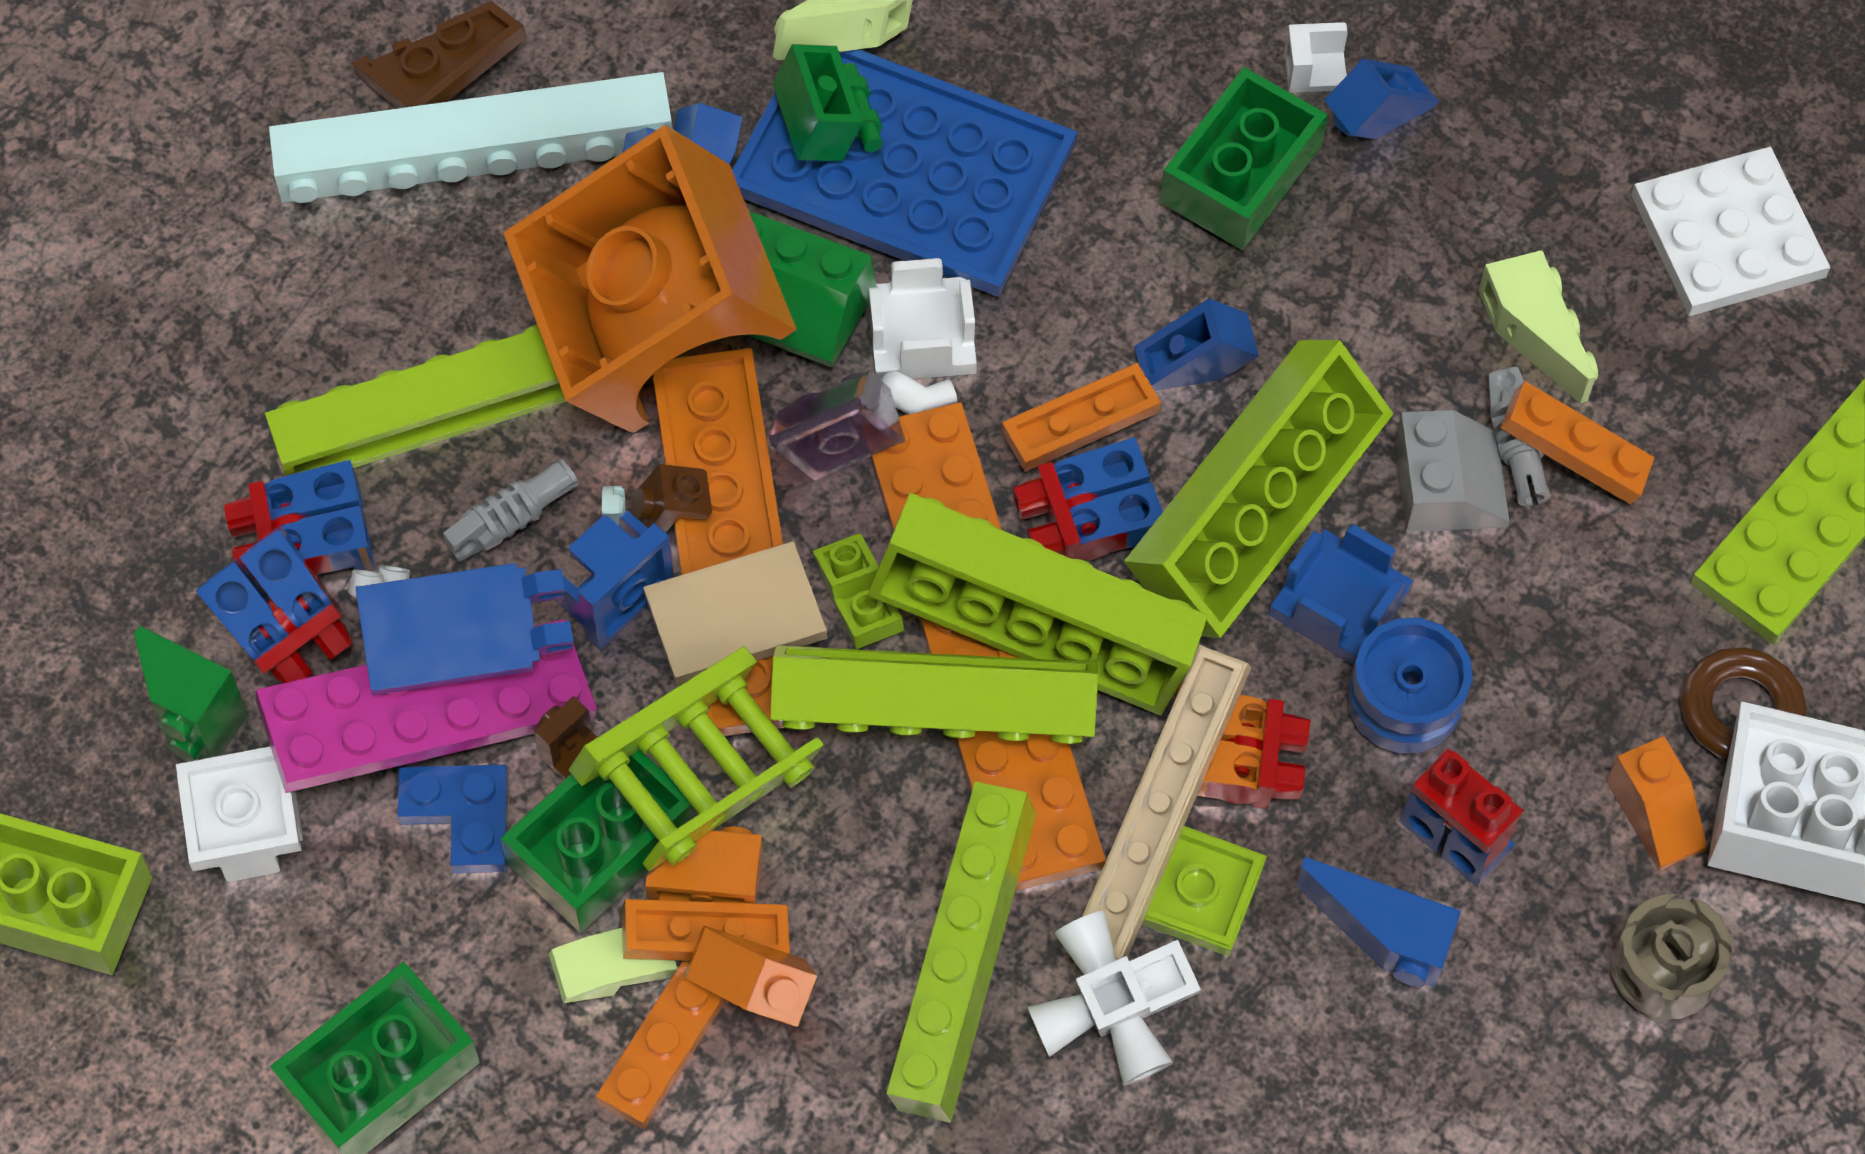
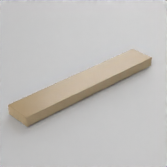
M1201 645L1198 646L1191 667L1185 676L1083 913V916L1094 912L1105 911L1116 960L1125 956L1128 958L1251 670V666L1248 663Z

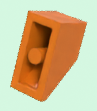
M1665 736L1617 756L1606 782L1658 871L1706 851L1707 843L1692 782Z
M736 826L725 827L721 831L712 830L695 841L698 847L683 861L675 866H671L666 861L646 877L647 900L758 904L763 862L762 835L753 834L746 828Z
M704 925L684 977L690 982L747 1011L798 1027L817 974L804 958Z

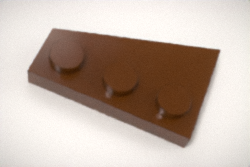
M490 1L438 24L436 33L411 43L409 38L392 44L393 51L372 61L369 60L368 56L351 62L358 78L398 109L448 102L524 41L527 36L524 25Z

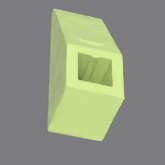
M806 0L793 9L786 10L779 16L774 28L776 40L773 58L784 60L792 44L837 46L839 52L878 47L907 29L913 0Z
M1542 250L1485 264L1478 291L1495 332L1580 404L1587 402L1594 381L1598 378V368L1593 354L1590 351L1585 352L1580 341V325L1576 313L1573 309H1567L1561 296L1562 282L1557 269L1549 267Z

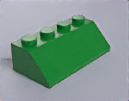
M749 211L797 330L781 340L766 335L748 334L747 336L833 367L869 304L868 288L877 287L872 256Z

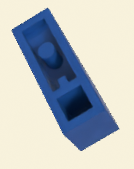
M1304 857L1296 887L1380 968L1393 973V976L1404 984L1414 987L1428 985L1435 988L1461 910Z

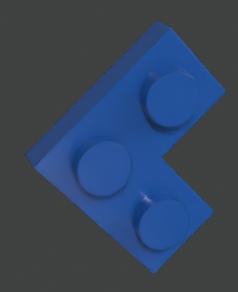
M507 765L399 767L397 816L399 824H451L450 866L452 874L507 872V863L500 840L507 832L509 773Z

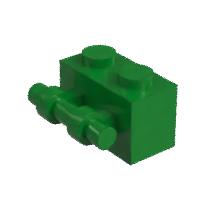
M792 44L772 84L797 160L843 161L855 137L862 140L866 151L874 152L879 150L883 146L880 135L883 126L878 112L871 109L868 100L871 91L866 78L859 74L857 66L854 63L843 64L837 46Z

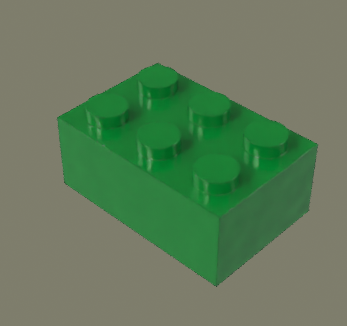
M1243 67L1164 168L1159 202L1239 249L1244 250L1322 147L1328 114Z
M638 750L628 757L630 762L627 766L677 829L697 816L696 810L669 776L647 755ZM572 774L500 838L506 863L580 934L648 872L643 862L659 842L610 779L604 781L599 775L584 786H581Z
M403 961L270 1065V1068L279 1088L334 1154H367L480 1062L474 1041Z

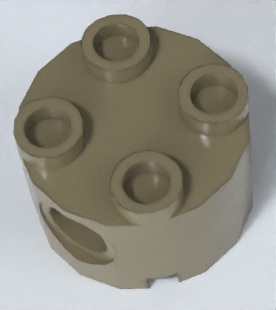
M1662 894L1645 900L1629 915L1609 959L1612 977L1621 995L1633 1007L1643 1012L1649 1020L1654 1022L1681 1019L1699 1012L1715 995L1730 965L1732 939L1722 917L1708 904L1693 897L1688 901L1683 898H1676L1678 894Z

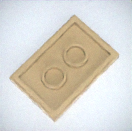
M794 541L643 587L646 602L676 685L687 682L742 646H745L757 661L773 656L776 645L802 647L827 639L825 623Z

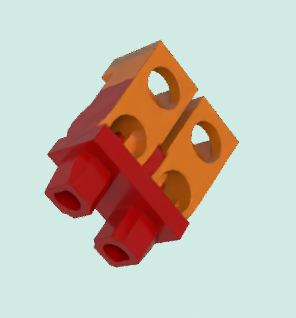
M1180 684L1179 687H1178L1177 690H1176V694H1175V698H1174L1173 704H1174V702H1175V700H1176V697H1177V695H1178V693H1179V690H1180L1182 684ZM1240 694L1197 796L1218 798L1234 804L1252 803V807L1268 809L1271 798L1300 799L1304 787L1305 765L1279 762L1278 753L1279 749L1305 753L1308 745L1311 720L1283 713V700L1268 698L1266 702L1256 697Z

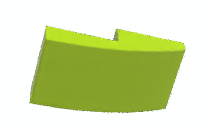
M861 533L813 550V556L821 577L855 649L865 647L904 631L903 619L895 606L867 595L879 565Z

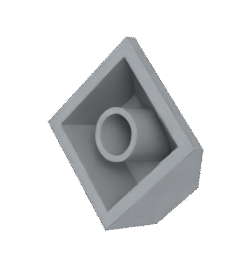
M1454 410L1402 412L1394 445L1406 532L1508 527L1510 521L1501 459L1494 430Z

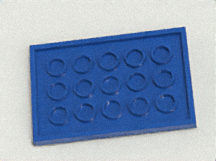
M858 49L839 53L843 64L854 63L859 74L867 80L871 91L868 98L871 109L878 112L883 126L880 132L883 146L877 151L868 152L864 149L862 140L855 137L843 161L797 160L776 93L774 92L732 169L743 199L904 261L939 258L942 260L943 276L970 279L971 287L1000 297L1077 143L1078 131Z

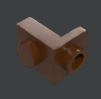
M659 464L640 487L635 490L631 503L633 516L647 528L655 523L665 533L679 517L707 519L712 513L707 472L700 468Z
M574 696L562 707L556 705L550 708L541 717L537 724V729L534 731L539 757L563 780L572 774L569 768L583 747L598 738L592 732L588 709Z

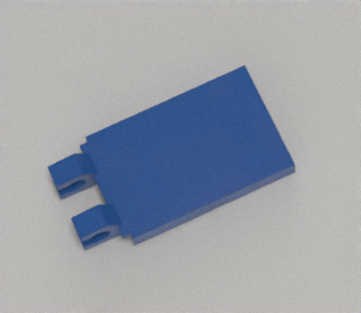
M516 563L355 587L371 695L533 671L532 663L540 661L539 655L573 649L570 621L543 624L535 627L531 607L533 603L564 598L565 587L562 569L535 572L526 576L525 567L517 568Z

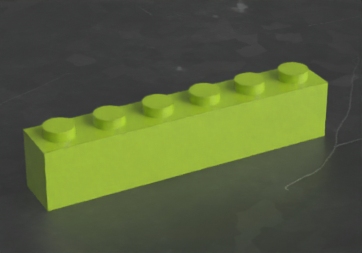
M534 325L518 335L502 340H486L477 344L472 349L453 355H437L427 360L424 364L401 371L389 370L381 373L375 379L353 386H337L324 395L308 400L288 401L277 409L266 412L265 416L284 475L287 476L350 459L353 468L564 403L566 400L538 325Z
M776 645L773 655L770 720H783L782 725L790 729H811L815 727V722L836 723V729L845 732H864L868 730V725L890 726V732L900 735H917L922 733V728L943 729L944 735L955 738L974 737L976 731L997 732L998 738L1011 741L1029 739V734L1051 735V740L1054 742L1080 743L1083 741V736L1095 737L1098 665L1097 662Z
M974 782L886 1093L898 1111L948 1123L952 1121L1036 818L1035 809L1027 792Z

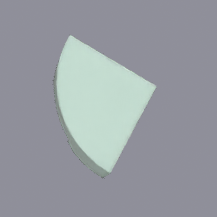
M603 486L602 516L610 517L620 526L619 517L626 511L625 488H622V486Z

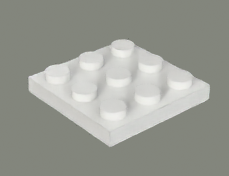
M1771 146L1634 184L1631 196L1688 316L1827 277L1831 267Z

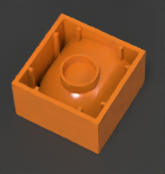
M663 125L503 232L566 402L633 434L649 424L639 397L640 389L655 371L671 359L694 347L725 337L755 334L781 340L797 330L730 164L667 125Z

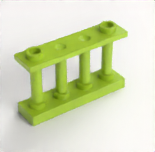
M742 646L586 744L569 768V771L581 786H584L599 775L604 781L610 779L655 835L659 842L643 862V865L649 872L666 860L671 866L680 863L698 847L695 841L784 782L792 788L815 769L811 761L824 746L821 740L816 737L795 751L747 692L746 688L749 684L745 681V678L757 661L745 646ZM717 700H720L723 705L729 703L777 763L756 776L707 715L710 711L708 706ZM679 724L684 730L690 728L738 789L717 802L667 740L670 737L668 731ZM638 750H641L644 755L650 753L699 815L677 829L627 766L630 762L628 757Z

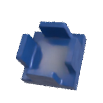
M625 511L619 517L620 526L610 517L602 516L570 545V555L587 569L591 575L578 587L563 576L564 598L555 600L583 626L585 638L599 651L648 608L643 587L674 578L669 535L655 523L647 528L629 511Z
M1351 524L1345 532L1344 540L1326 529L1321 534L1314 531L1290 564L1284 587L1271 604L1268 615L1354 665L1363 640L1377 626L1391 620L1410 592L1413 580L1393 569L1392 563L1396 550L1392 546L1354 524Z

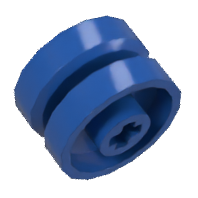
M1397 618L1377 626L1361 644L1347 690L1349 714L1357 729L1376 746L1398 754L1422 753L1441 745L1456 730L1473 680L1471 658L1461 640L1441 624L1423 618Z

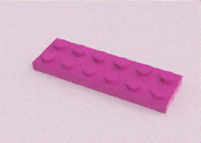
M563 619V620L554 621V622H550V623L565 622V620ZM572 644V650L539 655L540 661L532 663L533 671L379 695H371L367 664L257 689L255 701L285 793L535 734L534 731L537 729V724L541 717L556 705L562 707L573 696L588 709L590 720L595 719L597 707L574 644Z

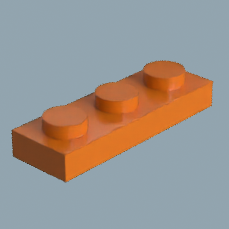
M1137 362L1003 421L1001 432L1024 472L1038 467V465L1047 463L1160 413L1162 402Z
M1526 381L1514 391L1500 427L1630 505L1642 495L1655 458Z
M625 899L622 906L623 959L690 961L704 925L790 954L787 905Z
M686 961L681 962L595 1096L597 1104L643 1130L647 1127L726 1002L725 999L685 979L684 975L689 965Z

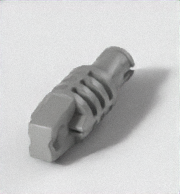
M1518 366L1491 372L1488 374L1490 416L1500 458L1506 465L1511 467L1518 504L1521 506H1533L1529 489L1530 485L1534 486L1538 504L1544 503L1551 497L1541 462L1544 454L1500 428L1514 391L1524 382Z
M560 458L544 471L525 482L521 479L519 481H512L507 485L506 489L501 488L495 492V496H489L482 500L483 503L481 505L476 504L460 516L461 520L443 533L448 550L458 562H461L482 550L487 551L503 542L502 539H508L515 535L516 530L521 531L527 527V523H533L540 519L539 516L542 514V508L550 502L578 487L579 484L575 474L569 465Z

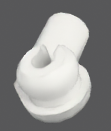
M891 371L883 376L880 383L884 399L890 405L906 414L957 403V395L949 379L924 387L899 371Z

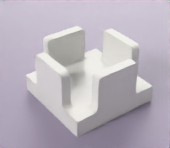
M939 258L898 261L891 264V282L876 284L877 287L868 288L869 304L867 307L876 382H881L883 376L891 371H899L911 379L976 374L975 317L970 279L966 280L961 277L942 278V260Z
M271 747L176 764L188 859L192 871L220 867L226 881L231 882L277 873L280 871L278 855L302 851L300 841H303V833L296 791L285 793Z

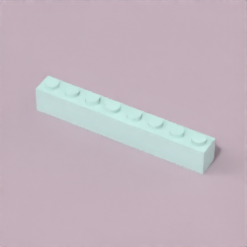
M659 72L269 126L274 176L281 202L307 203L316 198L336 195L357 196L366 191L386 188L407 189L416 184L436 181L457 182L465 177L486 174L506 175L515 170L536 167L556 168L564 163L586 160L605 161L622 153L627 133L646 127L657 130L663 125L672 128V120L664 73Z

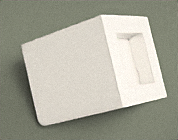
M1346 23L1294 24L1288 26L1284 56L1290 93L1333 91L1347 76L1344 59L1347 38Z

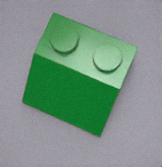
M139 625L134 633L149 698L159 720L158 726L163 730L167 739L168 749L187 762L221 756L248 716L232 671Z

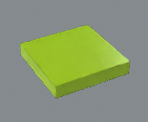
M1184 826L1142 925L1230 957L1267 856Z

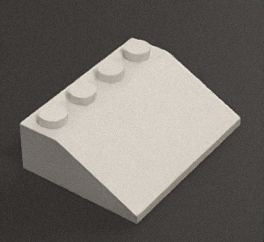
M1741 701L1714 820L1708 866L1865 904V731Z

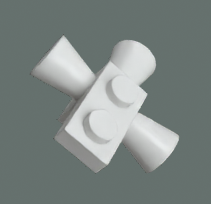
M1105 911L1088 914L1055 932L1056 937L1084 975L1076 978L1081 994L1027 1006L1048 1056L1051 1057L1095 1025L1100 1037L1111 1033L1123 1086L1145 1079L1172 1065L1174 1062L1143 1021V1018L1201 993L1199 984L1179 941H1173L1131 961L1128 960L1127 956L1116 960Z

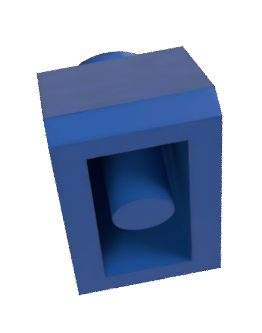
M1364 58L1324 99L1335 114L1333 116L1334 123L1343 133L1350 137L1358 136L1378 139L1433 109L1439 103L1411 67Z
M1210 298L1134 346L1139 366L1155 391L1222 380L1259 357L1248 313Z

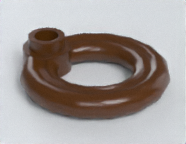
M1746 647L1720 649L1700 659L1685 677L1680 698L1684 722L1697 742L1719 758L1728 760L1734 730L1721 723L1714 712L1712 700L1714 691L1718 686L1730 678L1743 677L1758 682L1772 696L1776 710L1806 717L1807 706L1802 686L1786 665L1768 653Z

